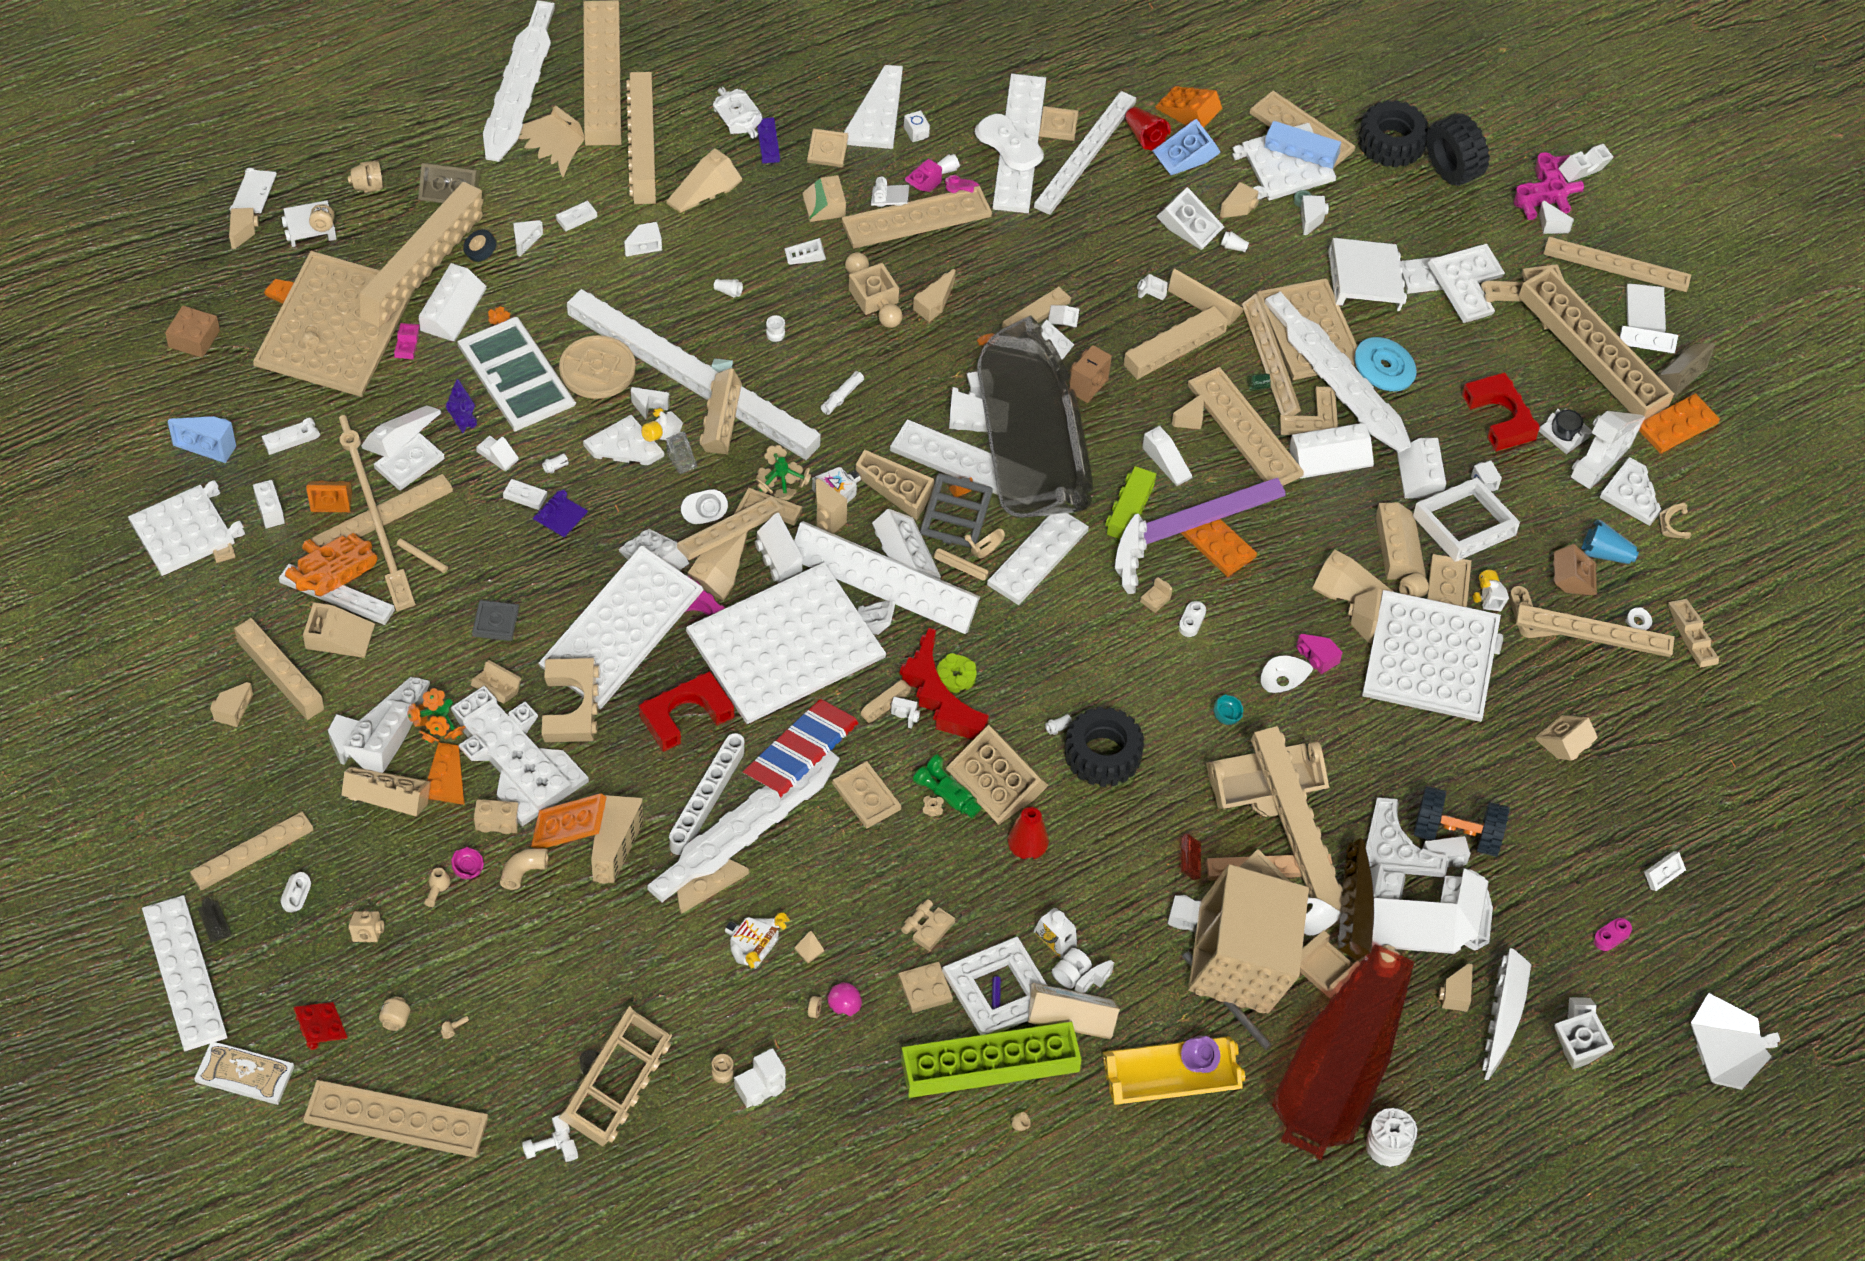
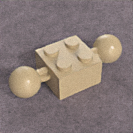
M852 253L845 262L846 270L850 273L849 291L865 315L880 310L879 320L883 326L888 328L898 326L903 317L901 309L894 305L899 302V287L883 263L869 267V261L864 254Z

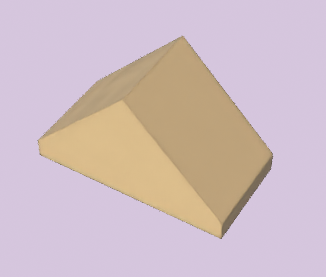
M1202 394L1175 411L1173 413L1172 425L1181 428L1201 429L1204 396Z

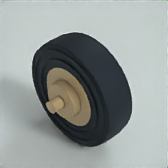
M477 230L471 233L465 240L463 245L464 253L472 261H483L494 252L496 239L487 230Z

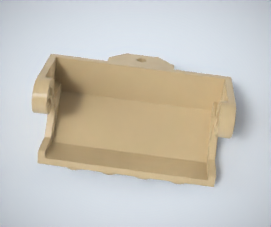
M1319 742L1309 743L1308 745L1310 761L1308 760L1305 744L1286 747L1287 751H1290L1292 755L1293 768L1298 771L1299 783L1305 792L1329 788L1323 752ZM1256 753L1206 763L1209 781L1216 796L1218 809L1251 804V809L1263 817L1279 815Z

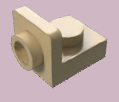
M1157 577L1154 581V586L1141 597L1140 602L1156 613L1171 599L1172 587L1169 583Z

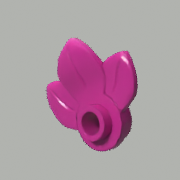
M951 175L945 179L946 189L951 193H956L959 190L973 193L974 187L979 186L977 182L960 179L957 175Z

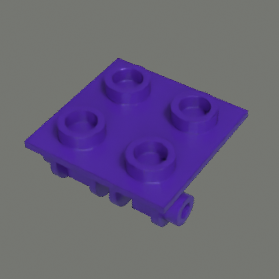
M456 379L446 403V409L454 419L455 424L464 433L466 427L474 428L477 425V420L472 414L475 404L459 379Z
M565 490L557 491L533 517V520L562 537H565L588 513L586 509L567 499V492Z

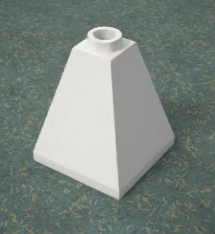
M1595 1011L1555 1024L1562 1049L1572 1069L1587 1065L1614 1048Z

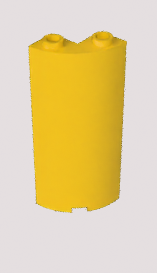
M1230 1036L1211 1038L1219 1047L1220 1062L1217 1068L1209 1073L1193 1072L1184 1066L1181 1051L1185 1042L1103 1052V1060L1112 1101L1116 1105L1243 1089L1242 1082L1245 1081V1072L1236 1063V1055L1239 1053L1237 1042H1234Z

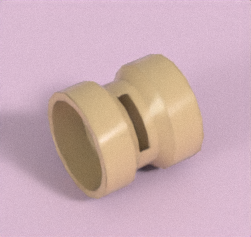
M719 1054L712 1060V1077L718 1083L729 1082L734 1075L733 1060L726 1054Z

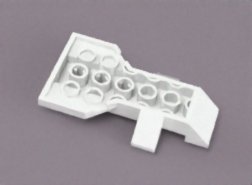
M483 686L451 707L460 726H466L463 732L469 738L459 744V748L471 761H490L500 772L497 799L499 801L518 803L517 819L521 826L536 818L539 810L554 806L589 782L588 776L563 750L538 748L527 737L526 733L538 715L526 702L511 710L508 716L497 704L496 698Z

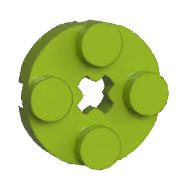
M950 653L937 666V673L950 692L958 693L960 690H968L976 681V664L967 657ZM958 671L961 675L953 676V672Z

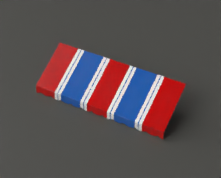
M819 699L742 773L778 792L780 798H782L783 794L787 793L790 787H793L797 781L801 780L803 775L807 774L809 769L816 765V762H819L823 756H826L829 750H832L835 744H838L859 723L855 717Z

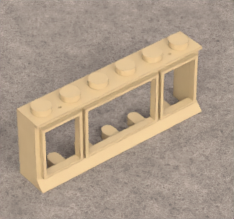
M631 1006L622 1013V1018L613 1028L611 1036L602 1046L598 1057L592 1062L589 1072L581 1080L580 1086L570 1098L567 1108L559 1116L561 1120L602 1147L608 1141L613 1142L618 1134L616 1128L619 1123L623 1125L629 1116V1113H627L630 1106L633 1107L640 1096L637 1093L640 1088L644 1089L650 1081L649 1073L651 1071L654 1072L661 1061L658 1058L661 1053L665 1054L671 1046L669 1040L672 1034H668L633 1011ZM630 1023L659 1041L651 1056L622 1037ZM617 1044L646 1062L621 1105L592 1086ZM587 1093L616 1111L605 1132L576 1113Z

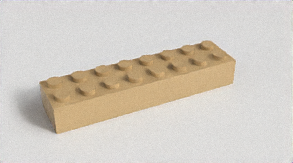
M630 72V80H627V91H630L627 92V104H631L627 106V115L631 117V119H628V130H631V132H628V144H632L628 146V155L632 157V159H629V171H632L629 172V184H633V186H630V197H634V204H656L652 72Z

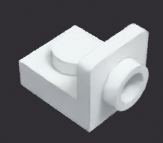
M1148 274L1138 283V297L1142 298L1148 293L1163 300L1166 297L1168 282Z
M897 697L893 698L891 714L900 718H908V728L912 729L914 722H918L920 711L917 710V702Z

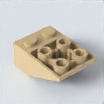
M313 602L303 633L305 648L365 658L375 623L336 606Z

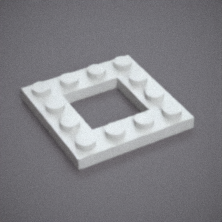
M1018 937L944 966L942 969L947 981L980 1035L1000 1033L1028 1021L1031 984L1036 983L1047 986ZM1008 965L1027 996L992 1010L974 979Z

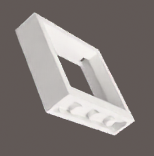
M1478 478L1470 481L1467 480L1463 484L1451 487L1428 499L1420 500L1416 503L1413 514L1417 522L1455 562L1516 536L1520 524L1519 520ZM1473 494L1500 524L1462 541H1458L1431 512Z

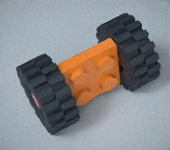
M1429 786L1425 787L1414 836L1435 840L1440 822L1445 829L1455 831L1457 827L1463 829L1465 834L1476 836V833H1480L1476 852L1494 857L1498 856L1510 807L1489 802L1483 823L1481 824L1442 814L1447 791Z

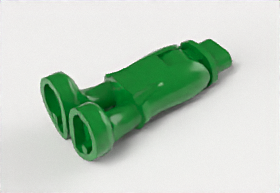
M936 754L928 762L927 767L923 766L916 772L913 782L932 790L935 795L943 798L953 809L959 811L962 815L966 813L970 818H973L980 812L982 807L966 787L944 771V759L939 754ZM932 776L938 779L940 783L936 782Z

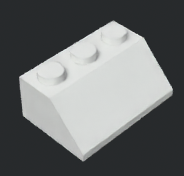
M1419 438L1411 442L1410 448L1400 453L1397 451L1404 498H1430L1437 493L1444 492L1446 479L1438 438Z
M776 513L757 531L755 546L758 552H762L764 564L770 567L772 579L779 584L802 573V555L780 514Z

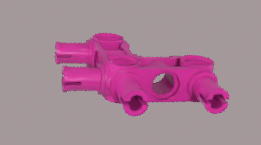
M1540 153L1534 170L1541 182L1521 184L1517 187L1513 202L1515 206L1524 210L1528 220H1533L1537 217V211L1534 207L1541 206L1543 201L1549 204L1557 203L1560 211L1565 214L1569 213L1571 206L1567 196L1572 193L1583 192L1584 184L1582 181L1567 183L1558 169L1570 157L1569 154L1555 157L1550 153Z

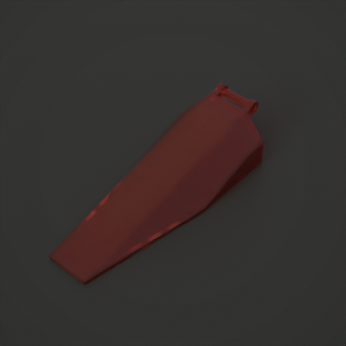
M1375 944L1372 947L1371 953L1364 957L1350 978L1330 1000L1327 1007L1321 1011L1309 1026L1276 1091L1272 1107L1287 1128L1282 1137V1143L1294 1145L1315 1155V1158L1322 1160L1328 1147L1353 1143L1389 1066L1415 961ZM1380 953L1389 954L1395 960L1393 962H1386ZM1292 1133H1297L1321 1145L1316 1147L1293 1136Z

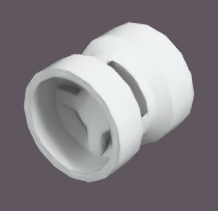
M777 315L769 317L766 322L767 338L774 342L781 341L785 337V320Z

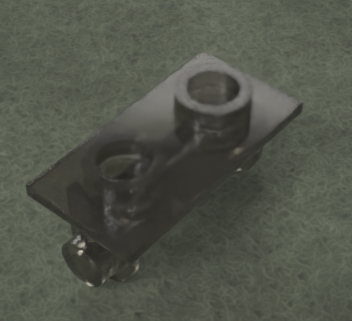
M209 897L202 900V907L197 909L210 942L213 943L232 936L219 902H214Z

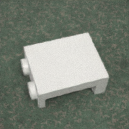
M328 200L284 208L285 216L281 217L284 228H288V230H285L287 241H291L292 247H296L295 240L323 234L328 235L329 241L336 240L334 224L326 232L316 231L309 224L312 208L319 204L329 206Z

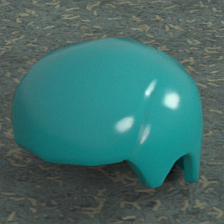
M1225 694L1216 700L1213 713L1220 723L1232 725L1243 717V706L1241 701L1235 696Z

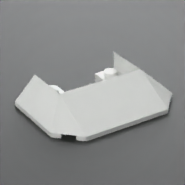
M1381 863L1370 868L1374 893L1372 947L1383 948L1384 945H1389L1401 950L1454 954L1461 949L1462 945L1468 941L1472 942L1479 937L1488 888L1487 880L1464 868L1462 877L1445 876L1440 903L1401 900L1405 882L1404 873L1383 871Z

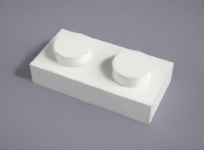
M588 201L556 215V220L565 232L597 218L596 210Z
M511 479L503 492V498L537 510L541 508L547 497V491Z
M1673 851L1644 873L1651 890L1657 891L1686 871L1680 853Z

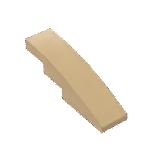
M1682 599L1668 602V607L1681 637L1698 666L1701 668L1718 664L1719 657L1712 649L1711 639L1703 629V620L1689 601Z

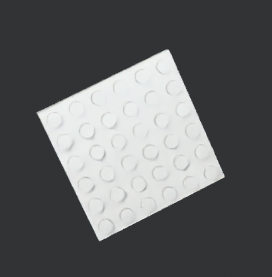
M1383 590L1362 696L1481 722L1501 615Z

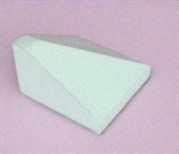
M714 359L711 367L717 372H722L730 368L732 369L733 361Z

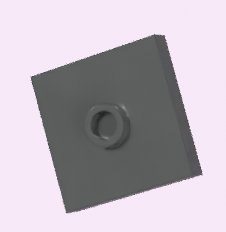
M479 600L472 636L512 641L520 609L519 604Z

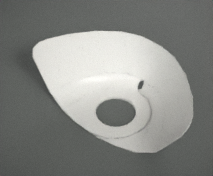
M1278 656L1272 658L1265 665L1261 675V684L1268 692L1278 693L1287 691L1300 685L1312 672L1313 667L1296 657ZM1285 676L1288 678L1289 684L1287 686H1280L1277 684V678Z
M1308 898L1307 904L1312 903L1313 907L1306 913L1304 934L1316 935L1323 930L1325 931L1340 918V911L1320 899Z

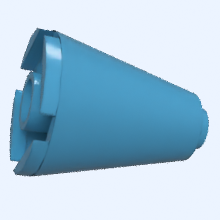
M1595 520L1593 523L1596 525L1593 530L1589 529L1584 539L1582 549L1585 551L1583 552L1589 557L1625 564H1630L1631 561L1635 562L1639 553L1636 551L1637 546L1602 520Z

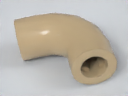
M526 849L514 854L503 868L500 885L506 889L516 890L520 888L523 874L531 869L546 870L548 866V849Z

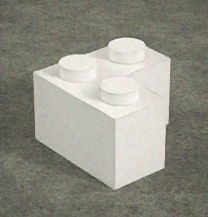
M772 1048L754 1057L753 1068L734 1077V1088L746 1108L752 1105L757 1106L764 1099L770 1096H777L785 1089L786 1069L774 1049Z

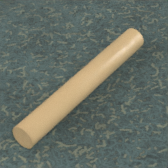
M400 538L397 541L399 547L442 573L448 570V566Z

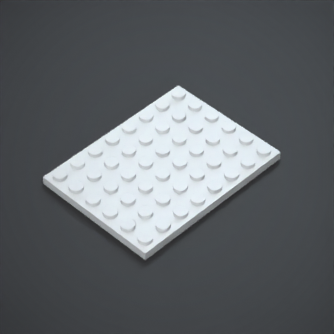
M821 563L686 627L687 634L746 724L886 657V652L825 563Z

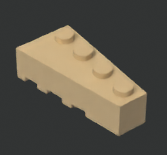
M867 450L863 451L856 463V471L863 482L916 521L918 520L931 497L934 487L933 478Z
M350 766L344 771L342 796L348 797L350 800H360L418 816L428 805L431 781Z

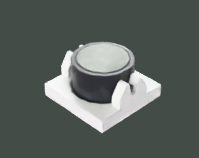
M1566 408L1562 411L1557 409L1555 414L1552 413L1539 430L1541 434L1565 454H1568L1593 434L1592 430L1583 423V418L1579 413L1567 410Z

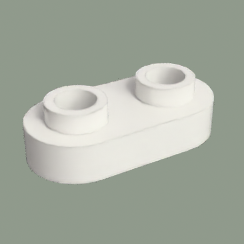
M1194 601L1187 605L1179 623V631L1182 635L1192 637L1198 633L1206 614L1204 604Z
M298 872L290 876L281 897V905L287 912H295L302 908L311 887V881L307 874Z

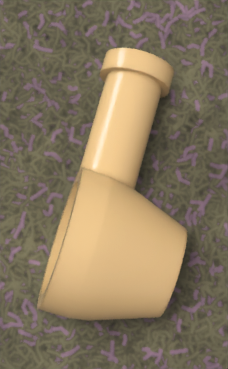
M442 868L434 869L429 876L431 890L424 902L429 907L435 906V900L439 891L446 890L450 885V877Z

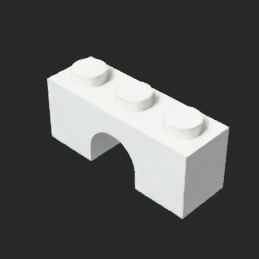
M1601 144L1593 147L1585 155L1582 152L1571 155L1558 169L1568 182H1572L1601 171L1614 157L1606 146Z

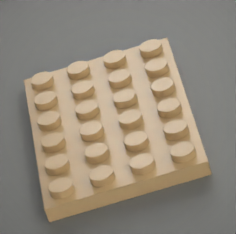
M1327 278L1257 292L1261 297L1276 342L1292 380L1317 376L1318 374L1313 370L1314 367L1302 353H1299L1288 341L1286 327L1265 304L1266 298L1278 292H1281L1303 317L1319 324L1327 333L1332 343L1357 368L1354 358L1357 344L1339 305L1335 304V296Z

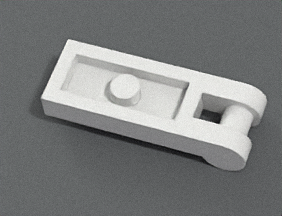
M306 418L302 423L264 435L262 440L270 455L317 439L320 433L315 428L314 420Z

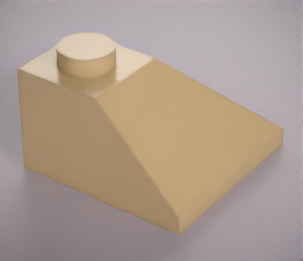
M1379 588L1356 596L1354 604L1350 603L1348 615L1352 616L1351 625L1371 644L1379 616L1382 589Z

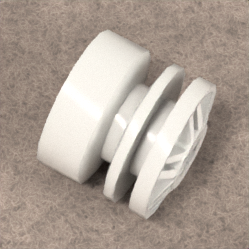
M1395 1108L1384 1109L1377 1113L1372 1120L1366 1140L1367 1152L1374 1161L1390 1167L1398 1166L1407 1160L1417 1136V1127L1413 1118L1403 1110Z

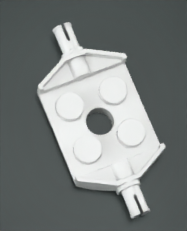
M724 87L719 88L718 93L721 96L716 98L713 108L714 112H718L729 127L730 134L748 132L751 138L757 137L758 133L754 128L761 122L762 115L747 93L739 89L727 92Z

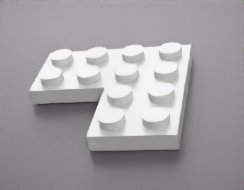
M1487 244L1433 258L1428 262L1429 267L1463 323L1490 316L1495 312L1491 303L1486 301L1485 293L1479 284L1501 278L1505 273Z

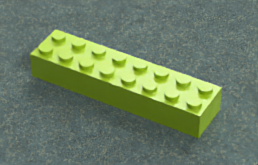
M1073 1022L906 1046L902 1047L901 1062L908 1096L912 1098L1080 1072L1081 1056Z

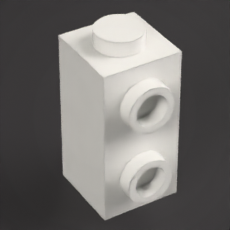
M1465 836L1425 841L1423 849L1430 852L1448 855V867L1467 865L1470 857Z

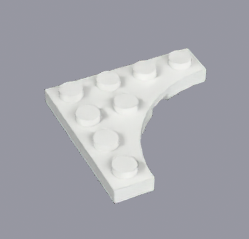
M1377 798L1366 845L1370 868L1381 863L1383 871L1445 877L1449 862L1448 855L1433 853L1425 849L1421 850L1415 846L1399 825L1398 800Z

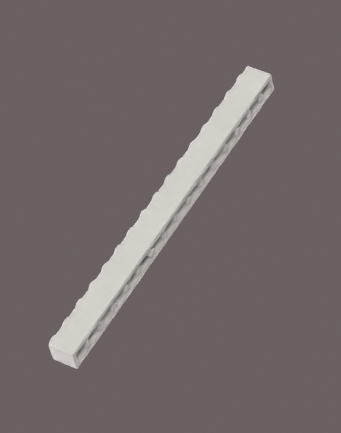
M582 289L567 302L569 316L602 336L612 337L623 342L629 347L633 355L703 398L707 400L711 398V382L715 380V375L719 372L712 369L710 365L702 363L695 356L689 355L680 347L674 346L665 338L656 335L650 329L641 326L637 321L628 318L621 311L613 309L606 302L600 301L591 293H587ZM741 386L736 418L805 460L820 447V434L815 429L809 428L800 420L788 415L784 410L776 408L769 401L763 400L754 392H750Z

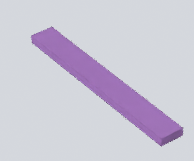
M1277 477L1146 523L1147 532L1144 533L1146 544L1284 497L1285 490Z

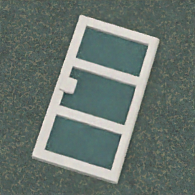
M518 317L457 341L458 347L514 432L576 405L575 400Z

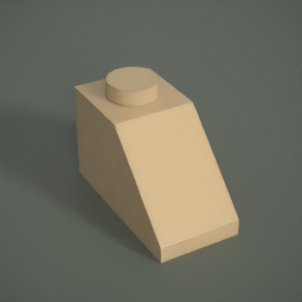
M1240 182L1222 203L1220 217L1248 215L1259 203V199H1257L1259 191Z
M231 208L229 237L232 249H236L255 234V227L259 226L258 215L254 214V208Z
M246 682L219 693L210 708L214 721L235 727L238 726L253 696L251 683Z
M1467 964L1446 979L1444 987H1440L1439 1000H1442V1008L1468 1011L1471 1003L1473 964Z

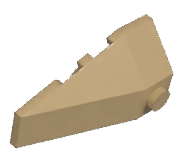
M748 531L702 553L689 570L688 576L694 581H698L704 591L724 601L735 584L737 569H739L740 558Z
M1335 549L1326 560L1312 588L1330 599H1345L1351 604H1354L1356 596L1378 588L1382 589V593L1383 590L1393 592L1352 558Z

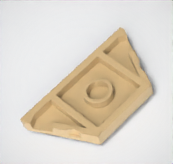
M728 859V862L713 874L692 879L677 891L680 913L686 912L749 874V869Z

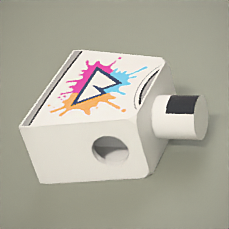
M838 467L815 476L812 479V490L815 492L816 479L819 478L847 498L848 503L856 496V483L861 480V477L857 471L847 474L842 468Z

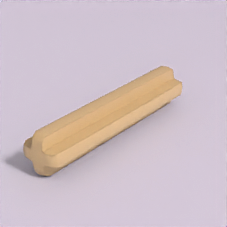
M938 548L934 554L935 559L983 581L988 577L989 571L941 548Z

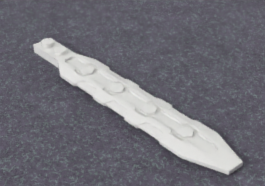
M537 0L529 26L515 39L512 48L513 52L509 64L505 68L500 90L495 96L490 118L487 119L483 131L486 160L499 162L518 141L526 110L530 106L535 84L538 82L541 74L542 63L551 45L547 29L555 9L554 3Z
M1281 292L1266 298V306L1286 327L1288 341L1299 353H1302L1314 367L1313 370L1330 385L1341 402L1346 404L1358 417V421L1366 424L1369 434L1399 453L1410 448L1411 442L1401 417L1373 389V385L1366 378L1362 377L1351 364L1350 359L1339 351L1319 324L1303 317Z
M829 750L828 754L823 756L819 762H816V765L809 769V772L803 775L802 779L797 781L793 787H790L789 791L783 794L782 798H780L778 792L767 786L755 791L749 796L747 801L734 811L728 812L704 834L698 835L685 845L679 861L648 884V891L661 902H664L692 879L716 872L728 862L729 858L757 840L761 833L774 823L784 819L793 808L821 790L840 758Z

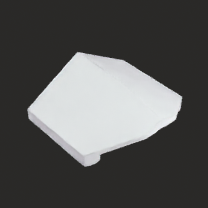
M884 601L858 608V613L873 634L879 635L891 625L895 602Z

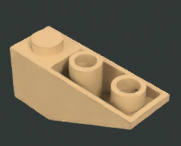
M955 269L945 273L935 283H931L928 288L915 295L913 310L928 322L942 313L955 283Z

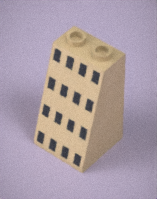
M604 795L607 798L599 834H596L594 837L591 858L593 881L602 884L615 882L643 825L642 798Z

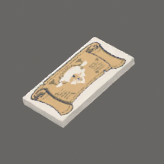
M213 1042L210 1043L194 1079L196 1083L278 1105L293 1072L294 1063Z

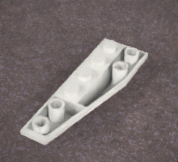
M410 677L357 723L343 744V749L363 769L381 773L385 771L413 724L407 715L408 707L412 703L416 706L422 704L424 700L423 694L427 692L430 681Z
M1511 948L1507 956L1503 955L1497 974L1499 981L1494 992V996L1497 997V1003L1493 1002L1491 1015L1495 1016L1494 1021L1491 1020L1488 1033H1491V1039H1487L1485 1052L1489 1053L1488 1058H1484L1482 1070L1486 1071L1484 1078L1486 1080L1490 1079L1507 1052L1521 1019L1526 1001L1531 964L1515 949Z

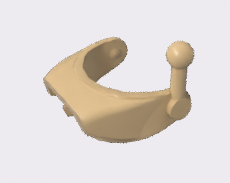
M1686 503L1673 505L1660 512L1663 536L1690 538V532H1678L1669 525L1670 518L1675 512L1681 510L1682 514L1688 512Z
M997 529L977 544H974L971 536L968 534L965 535V540L972 546L970 551L975 557L984 558L1001 544L1005 533L1003 529ZM985 543H988L987 546L980 550L981 546H983Z

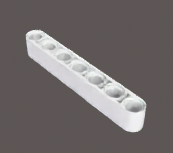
M731 734L726 738L671 830L669 843L672 853L681 855L684 846L696 837L744 756V738L740 734Z

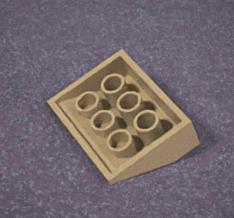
M990 725L946 767L950 774L972 793L977 802L997 824H1001L1034 801L1049 786Z

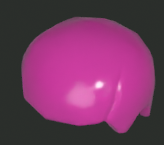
M469 847L456 850L451 859L452 870L461 879L477 877L483 870V857L477 850Z
M840 983L832 987L827 996L828 1004L836 1014L844 1013L852 1016L862 1006L860 992L850 983Z

